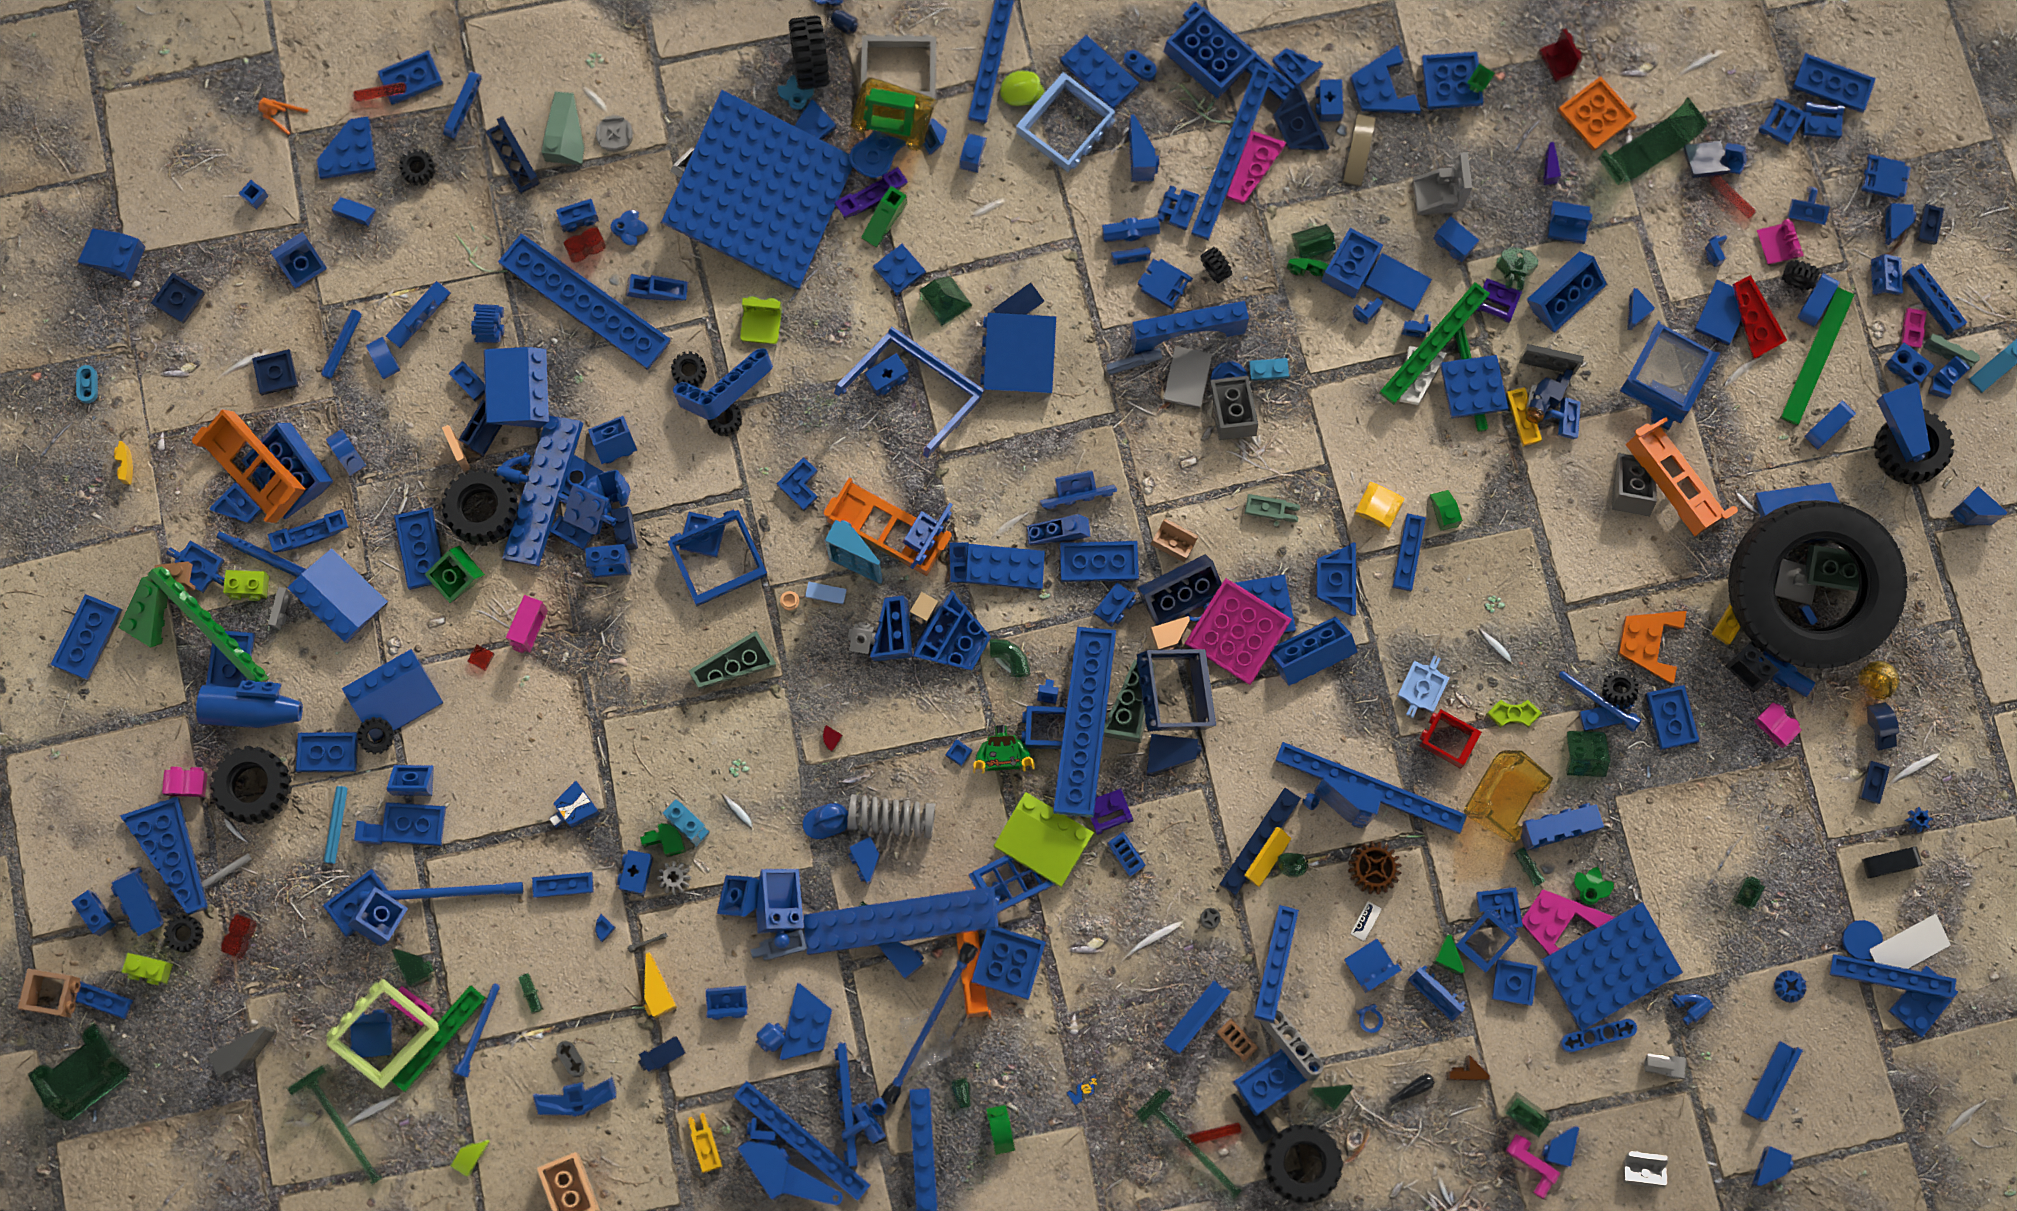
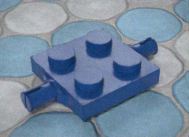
M578 484L572 485L569 496L561 492L558 493L556 499L566 504L563 520L594 535L600 533L604 522L612 526L616 524L615 521L617 519L607 515L608 498Z
M191 540L181 552L176 551L172 547L169 548L170 551L167 550L166 554L175 558V563L190 562L193 564L190 583L195 586V589L204 593L213 581L224 586L222 581L225 578L218 575V571L225 561L221 557Z

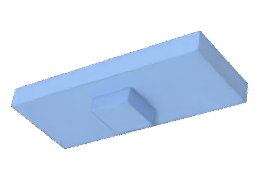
M808 582L805 597L843 605L847 589Z

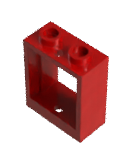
M1440 709L1438 713L1433 712L1428 722L1431 725L1428 730H1423L1419 737L1422 740L1419 746L1461 769L1465 765L1482 732ZM1439 720L1469 735L1458 758L1428 742Z

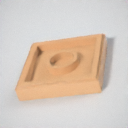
M448 425L442 427L458 464L464 472L470 470L468 461L453 430Z

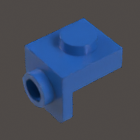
M1727 143L1725 155L1730 168L1729 173L1741 174L1747 161L1746 148L1740 144Z
M1726 235L1712 237L1705 247L1707 258L1714 268L1722 265L1726 259L1720 247L1728 239Z
M752 1118V1122H748L747 1135H750V1139L759 1140V1143L771 1145V1141H776V1132L757 1131L758 1119Z

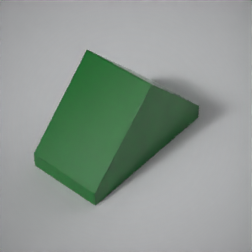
M1449 934L1444 937L1433 963L1460 975L1465 970L1452 935Z

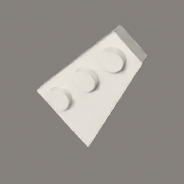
M1409 346L1407 359L1414 353L1417 347ZM1440 352L1401 396L1399 402L1419 404L1447 353Z

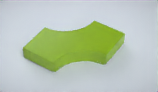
M1499 700L1486 715L1500 728L1511 722L1523 724L1528 728L1542 712L1529 700L1519 705H1511Z

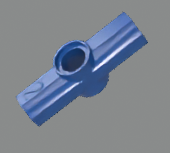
M1158 217L1141 220L1127 218L1119 223L1102 225L1104 242L1123 239L1131 242L1144 236L1160 234Z
M1765 651L1762 653L1779 669L1773 676V681L1783 687H1790L1804 697L1809 695L1816 682L1799 673L1798 669L1791 663L1781 662Z

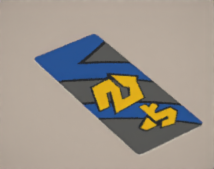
M1094 1074L1068 1091L1067 1094L1074 1105L1104 1087L1098 1075Z

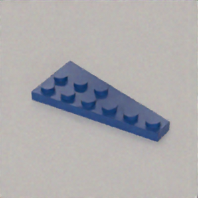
M174 797L120 815L185 912L190 915L208 909L180 798Z

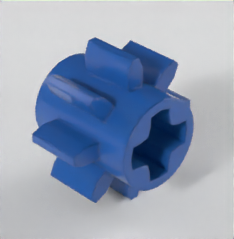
M1917 807L1915 812L1912 810L1907 812L1910 817L1905 822L1909 823V829L1915 828L1917 833L1922 831V827L1924 829L1930 828L1927 823L1932 818L1928 816V810L1921 811V808Z

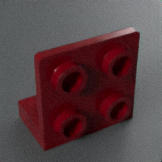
M1566 28L1562 29L1557 42L1542 47L1539 50L1555 83L1575 75L1582 61V53L1579 48H1576L1573 35L1568 33Z

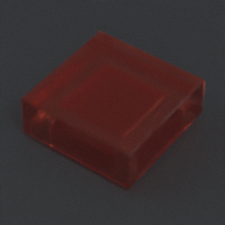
M476 644L467 662L486 671L495 654Z

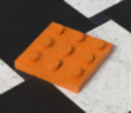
M1601 76L1561 105L1557 110L1593 151L1637 118L1635 113Z

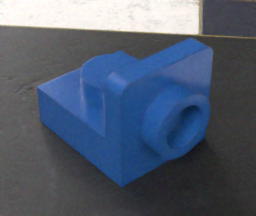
M1377 298L1374 302L1370 301L1364 309L1356 304L1352 313L1356 320L1367 325L1381 310L1383 302Z
M1424 315L1422 324L1415 320L1405 321L1401 335L1424 338L1426 332H1430L1431 321H1428L1429 315Z
M1955 356L1935 376L1946 387L1950 388L1970 367L1958 356Z

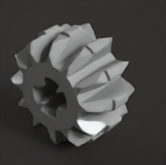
M672 861V867L665 863L664 865L667 870L659 869V872L663 874V876L657 877L658 881H663L659 884V887H666L664 891L666 894L671 889L673 895L677 894V889L684 893L682 886L687 888L690 886L685 882L691 880V876L686 875L690 870L688 868L683 869V863H680L677 867L676 861ZM676 874L679 879H676L677 882L673 883L670 876L673 877L672 875Z

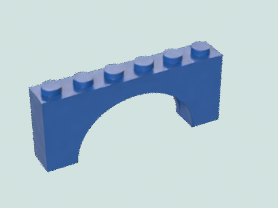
M1241 301L1134 321L1130 335L1134 354H1140L1144 351H1151L1164 341L1195 332L1219 331L1225 333L1226 337L1245 334L1249 321L1246 303Z

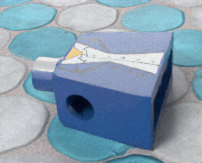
M575 781L553 803L558 812L549 819L555 827L566 821L573 828L599 815L600 812L579 783Z

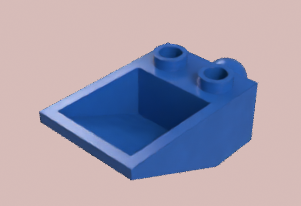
M799 869L760 870L756 909L758 933H777L774 937V944L778 948L788 946L790 939L786 933H792L804 928Z

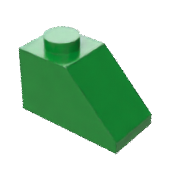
M1446 490L1430 494L1440 531L1459 527L1463 520L1458 504L1450 491Z

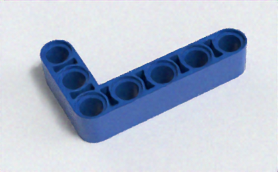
M760 348L753 351L707 392L682 382L674 386L673 393L681 408L704 419L711 420L718 417L769 373L773 368V364L768 351Z

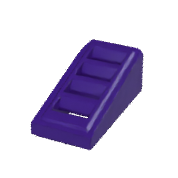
M1550 142L1546 149L1544 185L1556 184L1561 177L1554 142Z

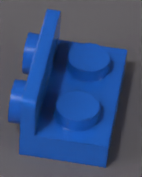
M1882 254L1871 259L1873 294L1878 295L1883 292L1894 295L1903 294L1901 258Z
M1117 582L1093 614L1111 627L1115 623L1118 625L1125 616L1123 614L1127 608L1130 610L1135 604L1136 600L1134 598L1136 593L1133 591L1131 593Z

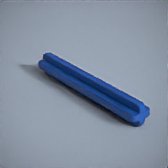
M354 309L351 310L321 372L323 377L327 379L332 378L362 316L361 312Z

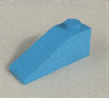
M2017 339L1968 379L1981 393L2017 364Z

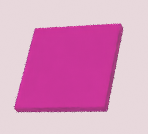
M1225 578L1184 644L1192 649H1205L1206 657L1251 685L1292 619Z

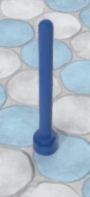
M1561 671L1559 673V678L1621 719L1628 730L1634 732L1642 721L1639 717L1627 715L1566 672Z
M496 983L490 989L461 1062L459 1061L458 1065H455L453 1070L455 1074L466 1078L470 1074V1060L500 989V986Z

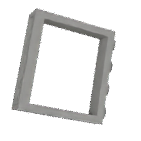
M868 34L862 36L861 105H865L866 95H870L871 92L867 91L868 47L930 48V91L892 92L915 95V106H936V36H913L910 34L904 36H895L893 34L885 36Z

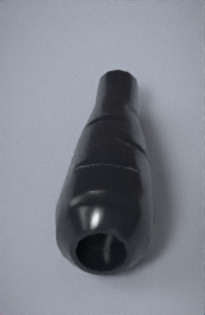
M1430 1074L1419 1076L1397 1094L1388 1098L1391 1105H1394L1432 1089L1435 1084Z

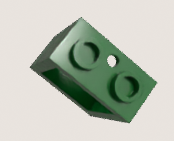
M871 88L870 95H866L865 106L868 107V110L865 109L863 121H866V129L910 137L914 121L916 96ZM874 105L905 110V119L902 121L874 116Z

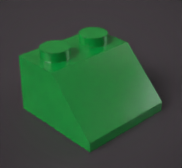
M461 546L448 550L425 573L426 577L449 603H452L472 588L485 575Z

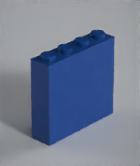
M988 313L987 317L984 316L983 328H987V335L983 336L982 347H986V354L982 355L981 366H985V373L981 374L980 385H984L985 390L1052 393L1057 316Z

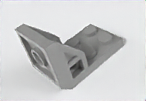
M1468 152L1460 153L1458 159L1455 160V166L1452 168L1436 169L1413 178L1417 215L1452 213L1463 209L1472 190Z

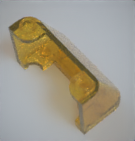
M867 78L862 83L850 127H853L855 131L860 133L870 130L866 129V121H863L865 109L868 110V107L865 106L866 95H870L871 88L915 95L914 121L910 137L887 132L881 133L905 140V144L908 145L907 148L911 150H922L938 100L876 78ZM874 105L873 115L904 121L905 110Z
M1503 750L1492 760L1467 802L1464 814L1504 840L1516 843L1522 836V828L1517 823L1534 794L1545 793L1549 790L1553 777L1522 750Z

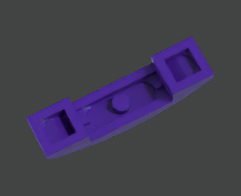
M899 167L883 175L881 180L854 195L850 193L837 200L835 205L844 218L852 217L879 204L890 186L900 190L908 181Z

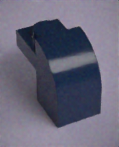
M1886 702L1867 706V722L1874 730L1875 748L1879 751L1897 747L1896 734L1900 733L1892 708Z

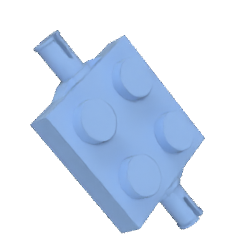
M1433 656L1430 665H1422L1416 661L1412 663L1397 697L1411 704L1406 713L1407 716L1410 715L1411 718H1414L1418 708L1430 713L1434 712L1449 680V677L1441 674L1436 669L1441 661L1439 657Z

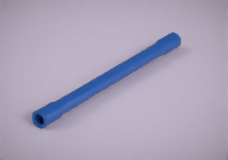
M523 882L387 890L382 892L394 900L493 894L511 895L523 894ZM361 891V903L370 891Z

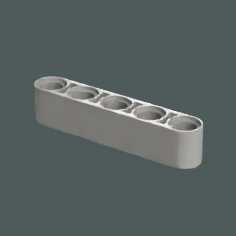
M1258 996L1252 1005L1253 1014L1255 1013ZM1278 1006L1275 1019L1279 1022L1278 1025L1258 1019L1307 1080L1314 1081L1319 1078L1324 1067L1322 1060ZM1283 1035L1291 1036L1292 1040L1284 1039ZM1296 1050L1303 1051L1305 1055H1297ZM1308 1066L1316 1067L1317 1072H1312Z

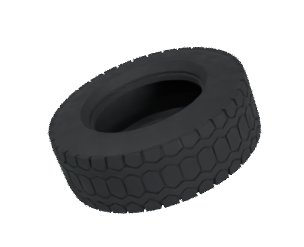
M1812 500L1795 502L1768 513L1758 520L1743 536L1733 555L1729 570L1728 592L1730 603L1736 620L1745 634L1756 646L1771 656L1806 668L1827 669L1840 667L1856 662L1872 653V651H1875L1883 644V641H1886L1893 632L1892 630L1895 629L1900 620L1899 617L1902 615L1907 596L1905 562H1903L1904 559L1901 551L1890 533L1876 519L1862 510L1831 501ZM1824 538L1838 544L1851 556L1859 577L1858 593L1851 609L1839 621L1824 628L1804 629L1790 621L1779 607L1775 595V576L1781 561L1794 547L1808 540Z

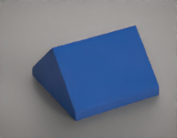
M394 765L387 785V791L392 796H432L434 766Z

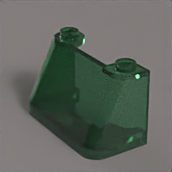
M95 1023L86 1028L81 1035L85 1044L57 1066L52 1068L48 1065H39L27 1074L44 1107L63 1121L76 1118L130 1074V1069Z

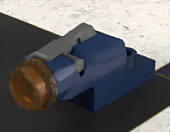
M1567 368L1563 374L1559 373L1556 380L1545 377L1538 385L1531 386L1525 412L1526 419L1529 422L1538 424L1544 419L1549 408L1556 409L1561 402L1574 371Z

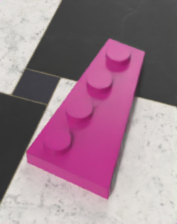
M1251 130L1226 199L1244 205L1286 146V142Z

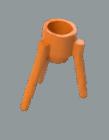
M262 98L259 102L258 110L263 113L264 118L271 121L287 135H290V132L272 118L271 115H275L278 110L285 112V108L308 113V109L277 102L273 99Z

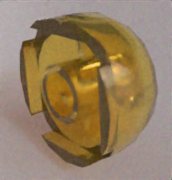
M1881 660L1870 662L1858 675L1860 685L1864 684L1869 689L1866 693L1879 700L1890 698L1896 692L1900 683L1897 670L1888 662Z

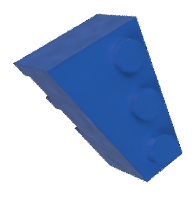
M904 595L884 598L879 626L874 638L873 651H871L870 655L874 662L913 657L909 605Z
M141 867L120 875L111 882L113 885L111 890L115 897H119L122 903L120 908L124 915H128L131 921L129 922L130 928L134 933L137 932L138 936L164 923L155 900H152L148 889H150L148 883L144 884L139 874L143 872Z

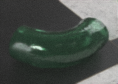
M989 639L990 658H1002L1007 661L1012 677L1030 676L1027 656L1019 646L1008 640Z

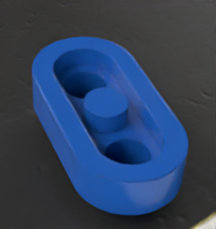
M1130 50L1125 53L1123 63L1127 69L1144 81H1150L1155 78L1157 68L1152 61L1136 50Z

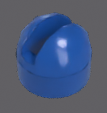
M1307 793L1306 799L1303 798V804L1308 809L1314 810L1319 805L1320 797L1313 793Z
M881 1097L875 1098L870 1107L871 1111L876 1115H884L888 1108V1102L884 1101Z

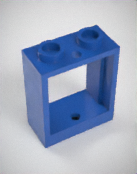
M625 544L585 548L586 566L593 578L632 575L630 554Z
M1027 706V711H1023L1022 723H1026V731H1022V742L1025 743V747L1061 750L1062 741L1031 740L1032 713L1065 715L1066 718L1067 707Z
M1487 909L1455 945L1485 973L1518 938L1517 930L1510 923L1504 924L1501 921L1502 916L1494 909L1492 911ZM1487 918L1492 920L1510 937L1488 962L1466 943Z

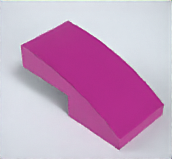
M1906 309L1902 344L1905 342L1912 347H1922L1926 311Z
M403 986L399 988L398 991L427 1015L430 1016L434 1011L432 1007ZM393 998L389 1001V1003L422 1026L424 1024Z

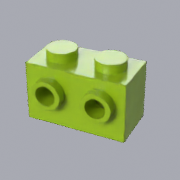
M225 570L223 593L231 600L249 598L251 601H260L261 598L267 599L269 575L265 571Z
M127 953L122 973L128 974V979L136 981L144 978L147 979L146 983L159 985V982L167 984L173 964Z

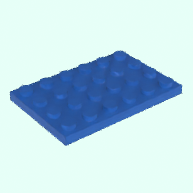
M1643 902L1540 960L1580 1031L1585 1030L1683 973Z

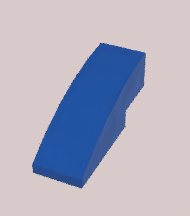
M631 274L627 282L626 296L649 300L686 301L688 282L654 275L645 277Z

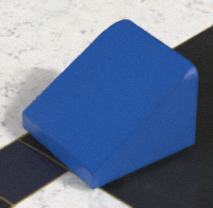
M1933 376L1928 394L1948 399L1951 396L1952 386L1950 388L1946 387L1936 376Z

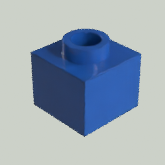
M252 180L238 193L245 202L256 210L269 196L262 187Z

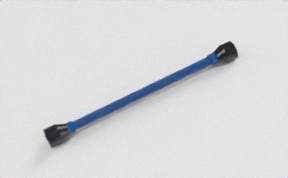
M964 942L959 952V959L956 963L957 967H955L952 976H950L946 987H944L941 996L923 1026V1030H921L917 1037L918 1039H916L897 1077L885 1088L881 1096L884 1101L893 1105L896 1104L900 1096L903 1080L906 1077L905 1075H907L910 1066L913 1064L916 1055L935 1023L934 1021H936L940 1014L939 1012H941L944 1003H946L945 1001H947L961 972L976 956L979 950L976 946Z

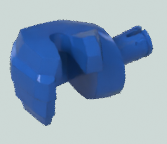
M618 470L603 472L591 477L587 481V489L609 499L607 513H610L613 509L612 504L614 502H619L621 507L627 505L631 489L624 476Z

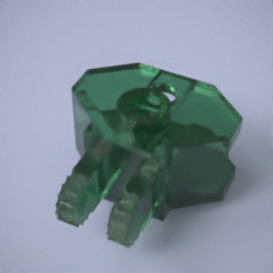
M1513 246L1502 251L1501 257L1496 259V267L1506 278L1505 287L1510 289L1514 280L1517 281V290L1522 291L1525 277L1531 275L1538 267L1539 259L1530 250ZM1520 253L1523 257H1518L1517 254Z

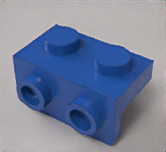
M592 198L556 209L563 232H573L579 227L592 226L599 221Z
M746 985L707 988L705 990L707 1018L721 1020L724 1017L742 1018L744 1015H747Z

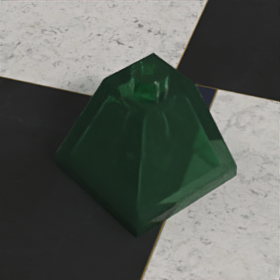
M951 276L935 279L919 290L920 299L941 327L972 306Z

